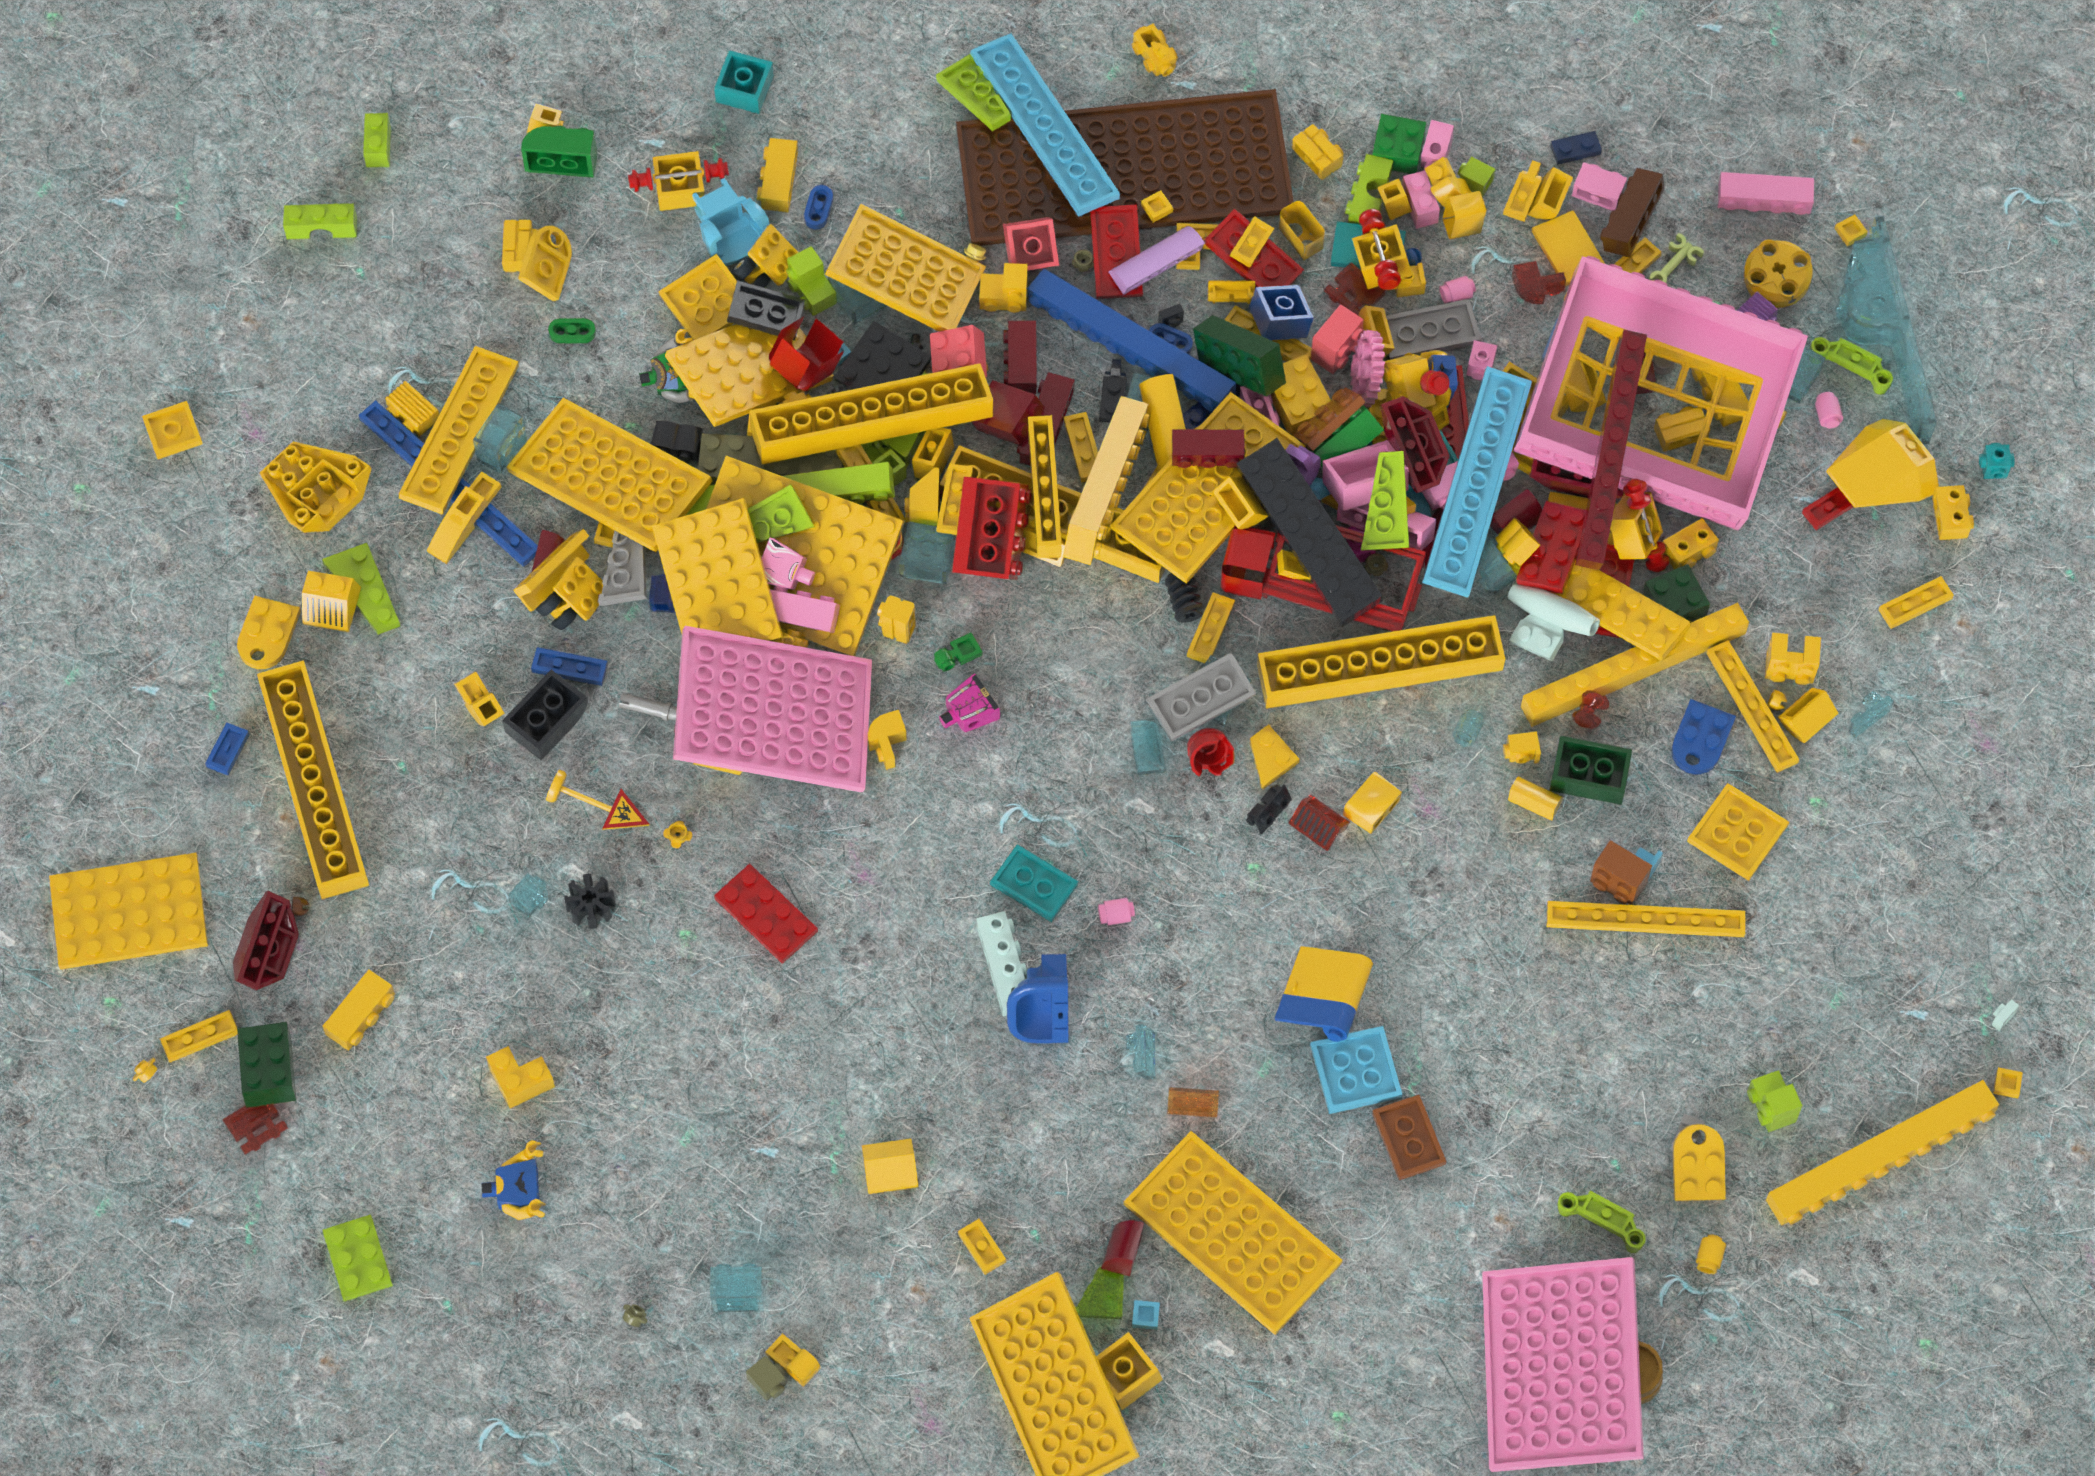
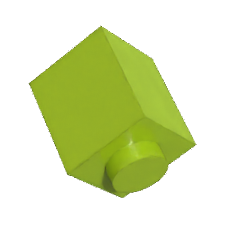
M1471 156L1467 164L1462 163L1457 175H1459V178L1466 180L1471 192L1480 191L1483 197L1494 181L1496 169Z

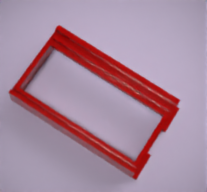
M1336 525L1344 539L1362 544L1364 533ZM1278 532L1275 540L1278 543L1270 569H1266L1262 581L1261 597L1268 599V595L1333 614L1314 584L1276 573L1278 567L1277 554L1283 550L1285 545L1284 539ZM1411 547L1381 549L1417 560L1402 610L1378 604L1354 621L1391 632L1404 629L1408 613H1414L1422 588L1418 581L1426 559L1425 551Z

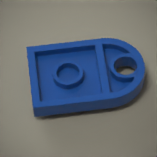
M1690 699L1672 745L1671 752L1675 764L1681 770L1690 774H1704L1711 771L1720 759L1736 716ZM1695 756L1699 763L1697 765H1690L1686 762V757Z

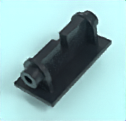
M1278 784L1271 786L1261 798V802L1266 805L1263 806L1257 803L1247 814L1246 822L1251 826L1256 824L1260 834H1263L1273 824L1277 816L1287 808L1292 800L1286 785L1283 784L1282 787Z

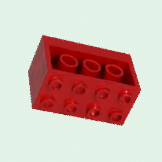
M964 476L952 568L953 573L1018 580V575L1021 576L1023 570V561H1020L1021 552H1024L1026 546V538L1023 537L1024 528H1027L1029 522V514L1026 513L1027 504H1030L1032 490H1029L1028 484ZM999 501L1001 503V507L997 509L996 503ZM995 525L998 527V531L996 533L993 531V527ZM992 549L995 551V555L993 557L990 555V551Z

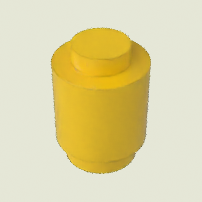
M1710 1234L1701 1239L1696 1258L1699 1271L1707 1274H1716L1717 1269L1721 1268L1726 1244L1722 1241L1721 1237Z

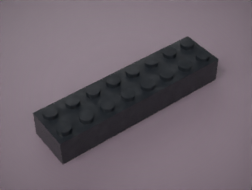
M1278 438L1237 463V470L1268 514V517L1341 627H1344L1383 602L1382 594Z

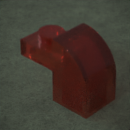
M1536 261L1513 265L1512 280L1516 292L1526 302L1544 304L1545 295L1554 296L1564 291L1566 283L1564 272L1541 277Z

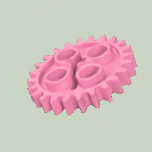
M1364 330L1360 334V339L1357 340L1358 346H1355V354L1352 356L1350 376H1352L1351 390L1364 399L1366 407H1372V404H1375V399H1378L1377 392H1380V383H1383L1382 378L1385 361H1383L1385 352H1383L1384 344H1382L1383 338L1380 337L1378 331Z

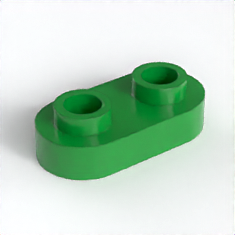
M558 318L553 320L548 327L549 336L555 343H589L596 336L594 323L586 318ZM559 331L565 332L562 335L557 334ZM583 331H587V332H588L586 335H581V334H580V333L583 332Z

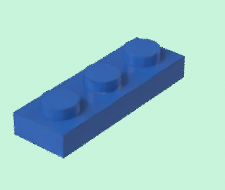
M537 647L531 671L532 673L546 675L552 669L563 679L602 686L608 662L607 660Z

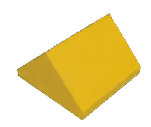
M911 1138L862 1145L868 1194L918 1187Z

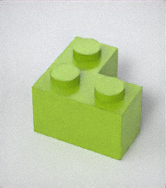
M812 246L787 259L788 286L793 293L797 292L801 299H805L803 307L805 311L809 310L812 316H815L837 304L836 291L825 277L823 262Z
M1779 1070L1752 1079L1747 1090L1750 1102L1752 1104L1755 1103L1759 1111L1757 1112L1759 1122L1762 1126H1766L1768 1133L1796 1123L1803 1105L1793 1084L1786 1086Z

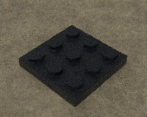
M873 320L834 376V379L845 387H851L852 390L921 376L931 362V356Z

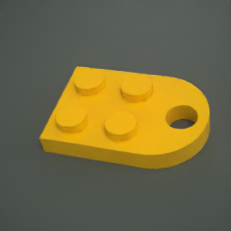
M549 225L537 229L532 234L518 277L520 281L552 301L559 300L572 257L570 241L561 229ZM551 234L556 238V245L551 240Z
M254 595L237 641V649L242 661L255 669H267L278 664L283 659L301 613L300 607ZM257 651L264 653V657L261 660H253L251 657Z
M1689 1125L1683 1128L1674 1140L1673 1181L1675 1201L1726 1200L1724 1142L1719 1133L1707 1125ZM1696 1130H1702L1705 1133V1140L1700 1144H1695L1692 1141V1134Z

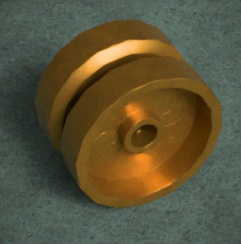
M1638 1341L1642 1405L1651 1401L1659 1393L1663 1383V1366L1658 1352L1649 1344Z

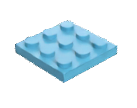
M1383 1026L1349 1033L1346 1040L1334 1042L1327 1038L1310 1043L1329 1114L1402 1098V1091Z

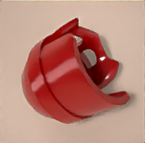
M1204 728L1198 730L1190 737L1187 743V753L1191 769L1197 776H1201L1202 769H1208L1213 775L1220 776L1224 770L1234 764V747L1227 736L1218 729Z

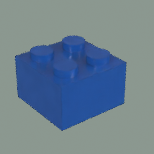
M1299 285L1255 288L1249 308L1262 337L1269 340L1307 338L1314 317Z

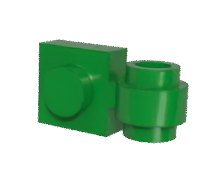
M972 632L951 641L950 647L952 650L942 648L935 652L934 661L939 669L947 672L955 667L956 659L960 665H963L982 656L983 651Z

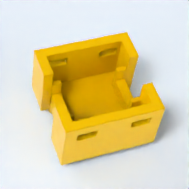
M1772 632L1766 652L1765 679H1771L1773 682H1784L1785 679H1792L1799 685L1813 684L1820 664L1821 637L1805 636L1803 653L1788 652V634Z

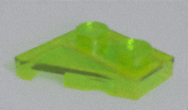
M1099 1266L1093 1276V1280L1087 1286L1083 1297L1077 1307H1075L1079 1317L1122 1320L1124 1275L1103 1270Z

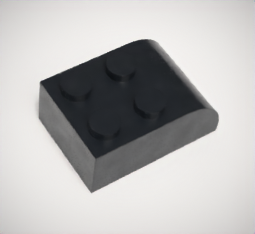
M551 669L502 720L505 733L538 759L542 760L582 717L588 704V698Z

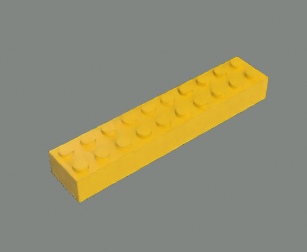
M975 364L750 410V430L761 464L763 465L993 417V397L981 364Z
M960 445L950 462L951 464L973 467V478L1028 484L1029 490H1032L1031 473ZM948 468L939 484L941 498L943 497ZM1057 484L1061 540L1066 541L1069 523L1081 493ZM1032 492L1031 502L1027 504L1026 513L1029 514L1028 527L1035 529ZM999 501L996 503L997 509L1001 507V503ZM1113 508L1115 514L1112 523L1124 511L1123 509ZM1107 524L1106 526L1109 528L1105 541L1100 540V543H1102L1100 554L1098 557L1094 556L1093 558L1159 583L1166 568L1112 530L1111 524Z
M1493 615L1258 653L1257 669L1265 706L1268 709L1503 671L1505 655L1496 616Z
M304 660L258 673L257 677L321 899L369 886Z

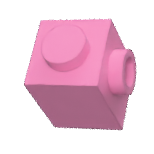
M1474 340L1466 375L1476 380H1482L1486 367L1493 368L1497 345Z

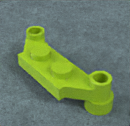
M1817 337L1812 341L1810 346L1812 361L1820 363L1823 360H1830L1871 381L1873 390L1878 395L1885 394L1887 389L1891 387L1893 375L1890 371L1883 369L1881 365L1882 358L1843 338H1840L1839 341L1829 342L1823 337Z
M1591 1190L1587 1195L1576 1196L1571 1192H1565L1560 1195L1557 1207L1561 1216L1569 1217L1578 1214L1622 1238L1629 1253H1637L1643 1248L1646 1237L1643 1231L1637 1229L1634 1223L1635 1214Z

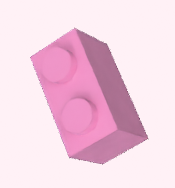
M1583 162L1574 183L1572 196L1609 210H1615L1618 206L1620 194L1625 190L1627 178L1618 172H1610L1601 169L1598 165Z
M1426 171L1403 176L1402 187L1412 210L1410 214L1415 228L1418 229L1438 223L1440 208L1430 190L1431 184Z

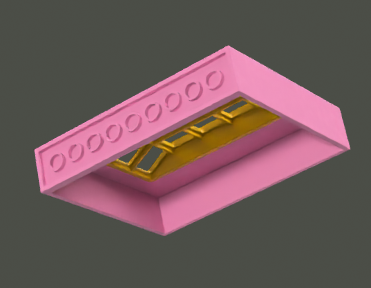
M1582 256L1573 273L1513 451L1592 479L1601 432L1591 429L1589 426L1606 376H1612L1613 368L1610 367L1619 337L1624 329L1647 334L1644 350L1646 356L1641 367L1638 386L1703 408L1707 412L1690 463L1627 441L1618 488L1623 490L1627 482L1632 479L1643 480L1647 484L1645 492H1651L1655 502L1739 531L1748 519L1808 336L1804 335L1799 329L1784 328L1776 321L1759 319L1754 313H1742L1736 311L1731 305H1719L1708 297L1691 295L1686 289H1674L1668 287L1667 283L1663 281H1651L1646 279L1643 274L1637 272L1629 273L1623 271L1618 265H1606L1600 263V260L1595 257ZM1587 327L1610 339V344L1602 364L1580 352ZM1653 356H1658L1682 366L1674 389L1646 380ZM1576 359L1599 372L1592 396L1569 384ZM1689 368L1717 378L1710 402L1682 392ZM1725 381L1754 385L1745 410L1718 405ZM1565 392L1588 404L1582 425L1558 417ZM1714 413L1743 418L1735 442L1707 437ZM1704 445L1732 450L1725 474L1721 475L1697 466Z

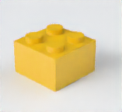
M1129 1332L1096 1356L1115 1401L1121 1410H1124L1163 1380L1157 1367Z

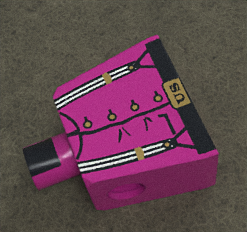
M973 674L946 697L948 711L939 716V720L944 728L957 723L963 732H968L1000 719V708L977 675Z

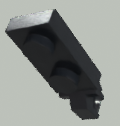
M1112 359L1111 372L1105 371V376H1103L1099 422L1110 423L1120 397H1125L1127 378L1126 373H1121V360Z

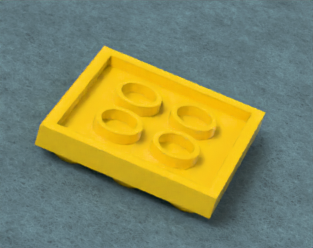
M717 254L658 291L659 296L682 327L689 329L687 333L693 340L734 324L727 322L737 280Z
M1727 783L1690 834L1687 842L1750 881L1788 827L1789 821Z

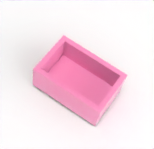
M1388 440L1323 461V483L1343 511L1370 503L1379 452L1395 451ZM1405 464L1406 491H1408L1409 468Z

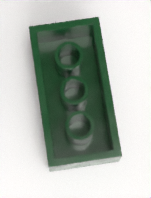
M1214 315L1193 328L1198 360L1233 380L1236 384L1267 397L1286 383L1280 344Z

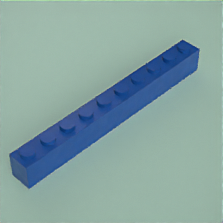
M1043 268L1027 288L1028 300L1034 307L1044 309L1054 319H1061L1071 329L1081 331L1091 341L1101 343L1108 351L1123 356L1128 363L1138 365L1152 377L1173 374L1176 389L1181 391L1188 399H1195L1200 402L1208 411H1214L1230 392L1236 395V382L1046 269Z

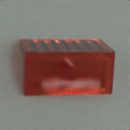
M1309 795L1301 800L1288 824L1326 851H1329L1337 836L1347 829L1350 822L1314 796Z

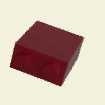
M992 380L989 389L993 397V417L971 421V423L980 432L1021 446L1028 436V417L1041 416L1045 406L1035 394Z

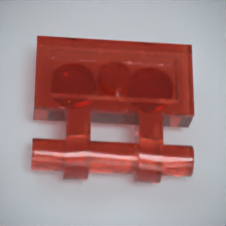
M1353 263L1346 266L1335 277V282L1339 285L1336 289L1330 284L1324 289V292L1330 296L1329 299L1332 302L1343 305L1356 315L1359 314L1361 310L1359 307L1362 304L1364 306H1374L1385 296L1386 292L1379 286L1367 289L1362 271ZM1348 292L1355 299L1350 301L1344 296V294Z
M273 1103L256 1107H246L245 1105L222 1119L236 1142L244 1137L248 1140V1142L240 1146L244 1155L252 1150L256 1152L261 1148L262 1144L272 1138L274 1140L281 1136L280 1133L288 1129L284 1120L276 1125L272 1122V1120L280 1116ZM265 1125L267 1130L255 1137L252 1132Z

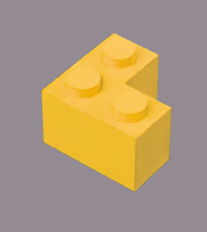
M1004 263L1003 274L981 273L979 309L989 312L1007 310L1012 313L1026 311L1028 264Z
M509 1046L486 1056L488 1067L510 1109L555 1087L553 1077L542 1056L520 1067Z

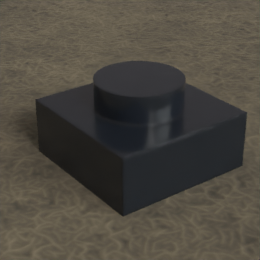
M1181 304L1166 308L1158 313V323L1173 328L1183 323L1184 310Z

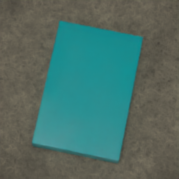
M1337 221L1330 266L1361 270L1352 238L1363 235L1360 224ZM1399 230L1404 246L1406 231Z
M1017 844L990 881V885L1052 923L1079 885V881Z

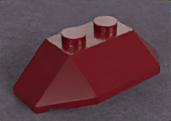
M1404 396L1381 404L1383 428L1386 438L1395 451H1404V463L1409 468L1408 484L1416 493L1438 486L1447 465L1449 453L1432 412Z
M1533 458L1530 471L1531 478L1548 489L1588 498L1592 479ZM1618 488L1616 498H1622L1624 492Z
M266 891L248 917L233 960L235 981L257 991L284 979L299 936L296 921L291 911L290 900L271 891Z

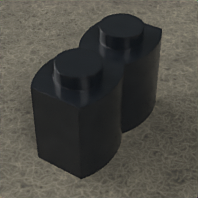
M661 420L656 421L651 445L685 463L698 461L703 429L693 425H679L674 422Z

